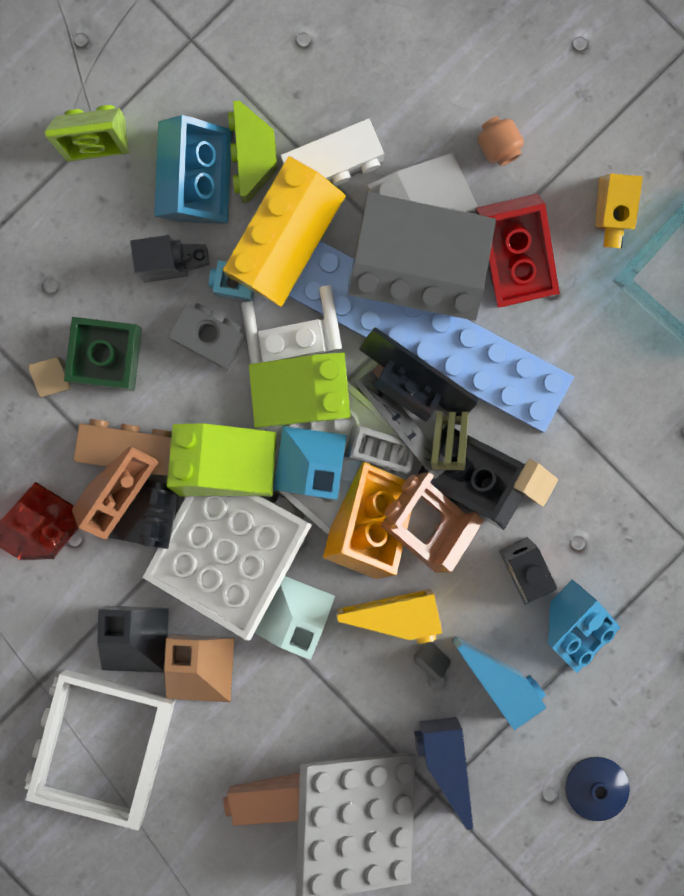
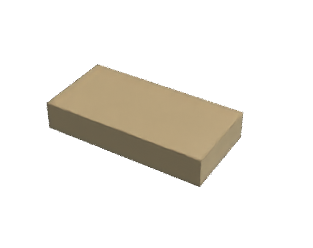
M529 459L516 480L514 488L534 503L544 507L559 479L542 465Z

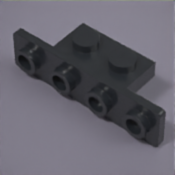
M376 327L371 330L359 347L361 352L384 367L373 386L425 422L433 415L437 405L448 412H456V416H462V412H468L469 414L479 401L472 393Z

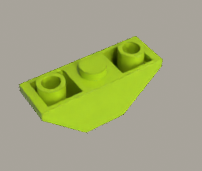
M240 100L233 101L234 111L228 112L230 131H235L236 143L230 144L232 163L238 162L239 173L233 175L234 193L240 194L242 202L249 203L278 169L276 139L273 128Z

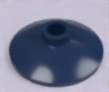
M586 758L577 763L567 777L566 796L573 810L585 819L591 821L611 819L623 810L629 798L630 786L624 770L608 758ZM598 787L605 788V793L601 797L595 796V790Z

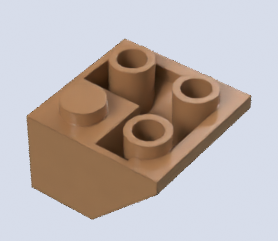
M171 634L166 638L164 666L166 698L231 702L235 638Z

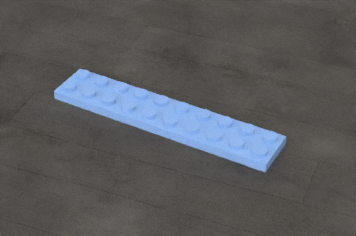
M322 241L319 242L290 292L289 298L323 315L319 287L331 285L338 324L364 338L368 336L374 327L378 328L478 399L545 433L574 376L468 319L348 295V283L354 259Z

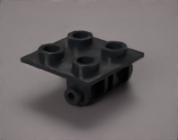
M146 480L108 538L148 547L169 549L179 495L169 489L166 483Z

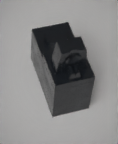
M170 235L130 240L134 271L144 283L187 277L189 271L210 265L206 244H182L180 240L173 241Z

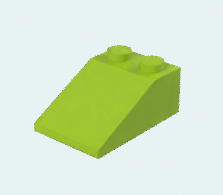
M102 105L97 107L96 111L84 112L80 109L67 110L64 112L65 115L55 116L45 130L46 138L67 162L129 154L125 117L120 108H115L112 105Z
M345 352L249 364L254 428L351 419Z
M205 423L173 424L167 487L180 497L272 496L277 433Z

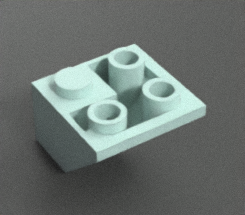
M284 576L254 633L284 650L311 660L335 595Z

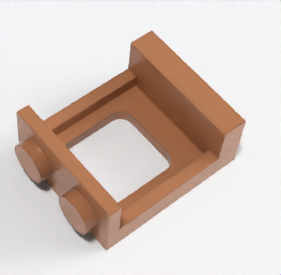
M431 473L411 475L403 483L401 488L403 492L399 498L386 509L384 513L386 517L380 526L435 573L452 572L484 520L475 512L465 514L430 483L434 477ZM420 497L441 515L440 523L426 544H423L402 526Z

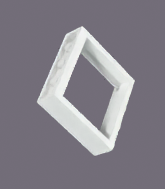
M65 670L59 674V677L54 678L53 685L49 690V695L53 696L51 707L46 708L42 716L41 727H45L42 739H37L33 749L32 758H36L34 770H29L25 779V789H28L25 801L138 831L144 821L176 699H167L166 696ZM72 685L158 707L131 809L45 786Z

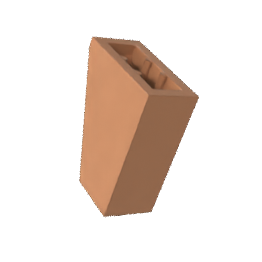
M300 773L230 786L227 797H223L226 817H232L233 826L298 821Z

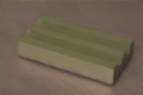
M436 412L431 459L432 470H465L469 424L468 412H462V416H456V412H449V416H443V412ZM443 424H446L448 429L444 462H440ZM455 425H461L457 462H452Z

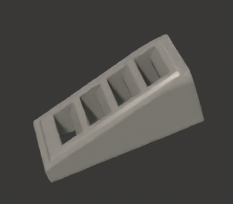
M362 426L352 427L344 454L345 457L408 475H410L415 457L401 438ZM366 436L362 453H358L362 437ZM377 439L379 443L375 457H372L370 454L374 440ZM387 443H392L388 460L385 461L383 457ZM402 446L405 448L400 465L395 464L399 447Z

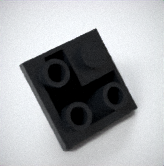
M104 606L98 610L97 644L101 669L108 671L164 673L169 608Z

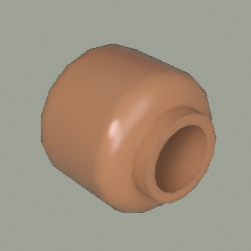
M495 116L482 124L483 131L479 134L477 141L489 163H498L502 167L522 155L521 149L524 146V139L512 119L500 120L498 116Z

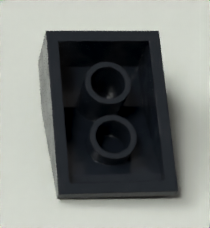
M448 425L445 426L442 433L440 453L444 458ZM457 429L454 431L452 462H457L460 431ZM468 435L465 470H446L436 479L432 478L430 483L449 500L471 513L475 512L483 520L505 530L524 497L521 492L514 488V484L525 464ZM422 465L418 474L428 473V471Z

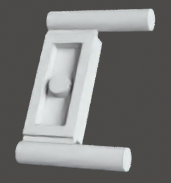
M332 286L319 287L324 316L322 320L317 319L258 331L253 301L240 303L250 364L342 349Z

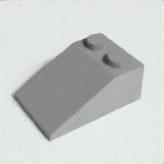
M453 152L396 171L367 185V194L372 192L468 213L476 212L478 207Z

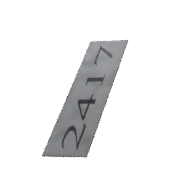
M372 371L355 381L354 383L427 471L434 476V479L446 471L432 470L433 444L400 404L373 386L377 377ZM440 453V462H444L445 458Z

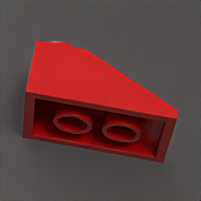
M536 193L477 207L476 212L478 215L496 218L488 269L497 307L501 308L560 294L546 204L540 195Z

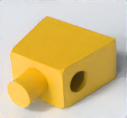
M610 173L599 177L595 228H605L603 247L622 249L624 230L635 229L643 176ZM615 208L619 211L618 220H615L613 216Z

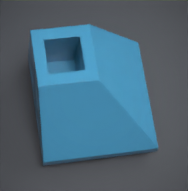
M283 426L273 490L337 500L347 435Z
M572 579L550 602L548 645L578 673L592 661L594 655L605 644L614 638L616 632L621 627L592 595Z

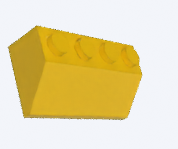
M288 156L223 268L225 275L282 308L346 195L319 172Z

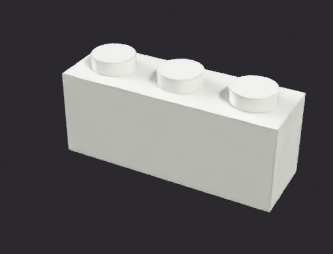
M369 118L281 155L282 164H284L288 156H291L319 172L329 182L333 183L334 186L349 181L351 179L350 175L362 170L363 174L379 168L380 162L384 160V151Z

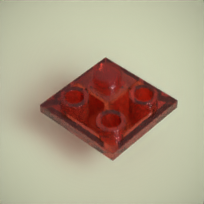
M35 482L0 520V548L19 560L55 559L79 530L72 512L74 505Z

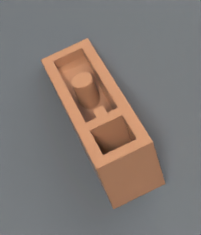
M129 446L88 484L72 508L78 528L106 540L158 464L157 459Z

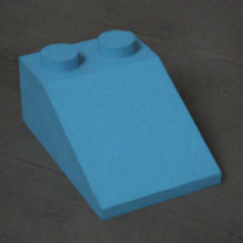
M458 637L452 640L514 731L547 708L541 700L546 695L531 675L525 678L519 670Z

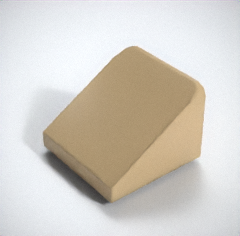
M55 357L28 365L40 398L71 389L70 383L64 381L65 365L62 358Z

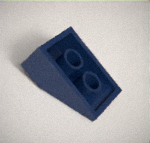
M457 717L419 721L420 730L414 731L418 757H424L426 767L467 830L473 829L463 729Z

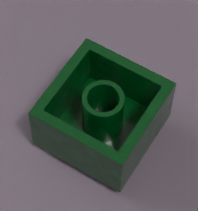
M72 317L64 381L76 385L135 391L142 328L137 324Z

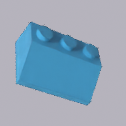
M184 115L158 121L154 217L178 222L228 223L230 144L232 134L229 128Z

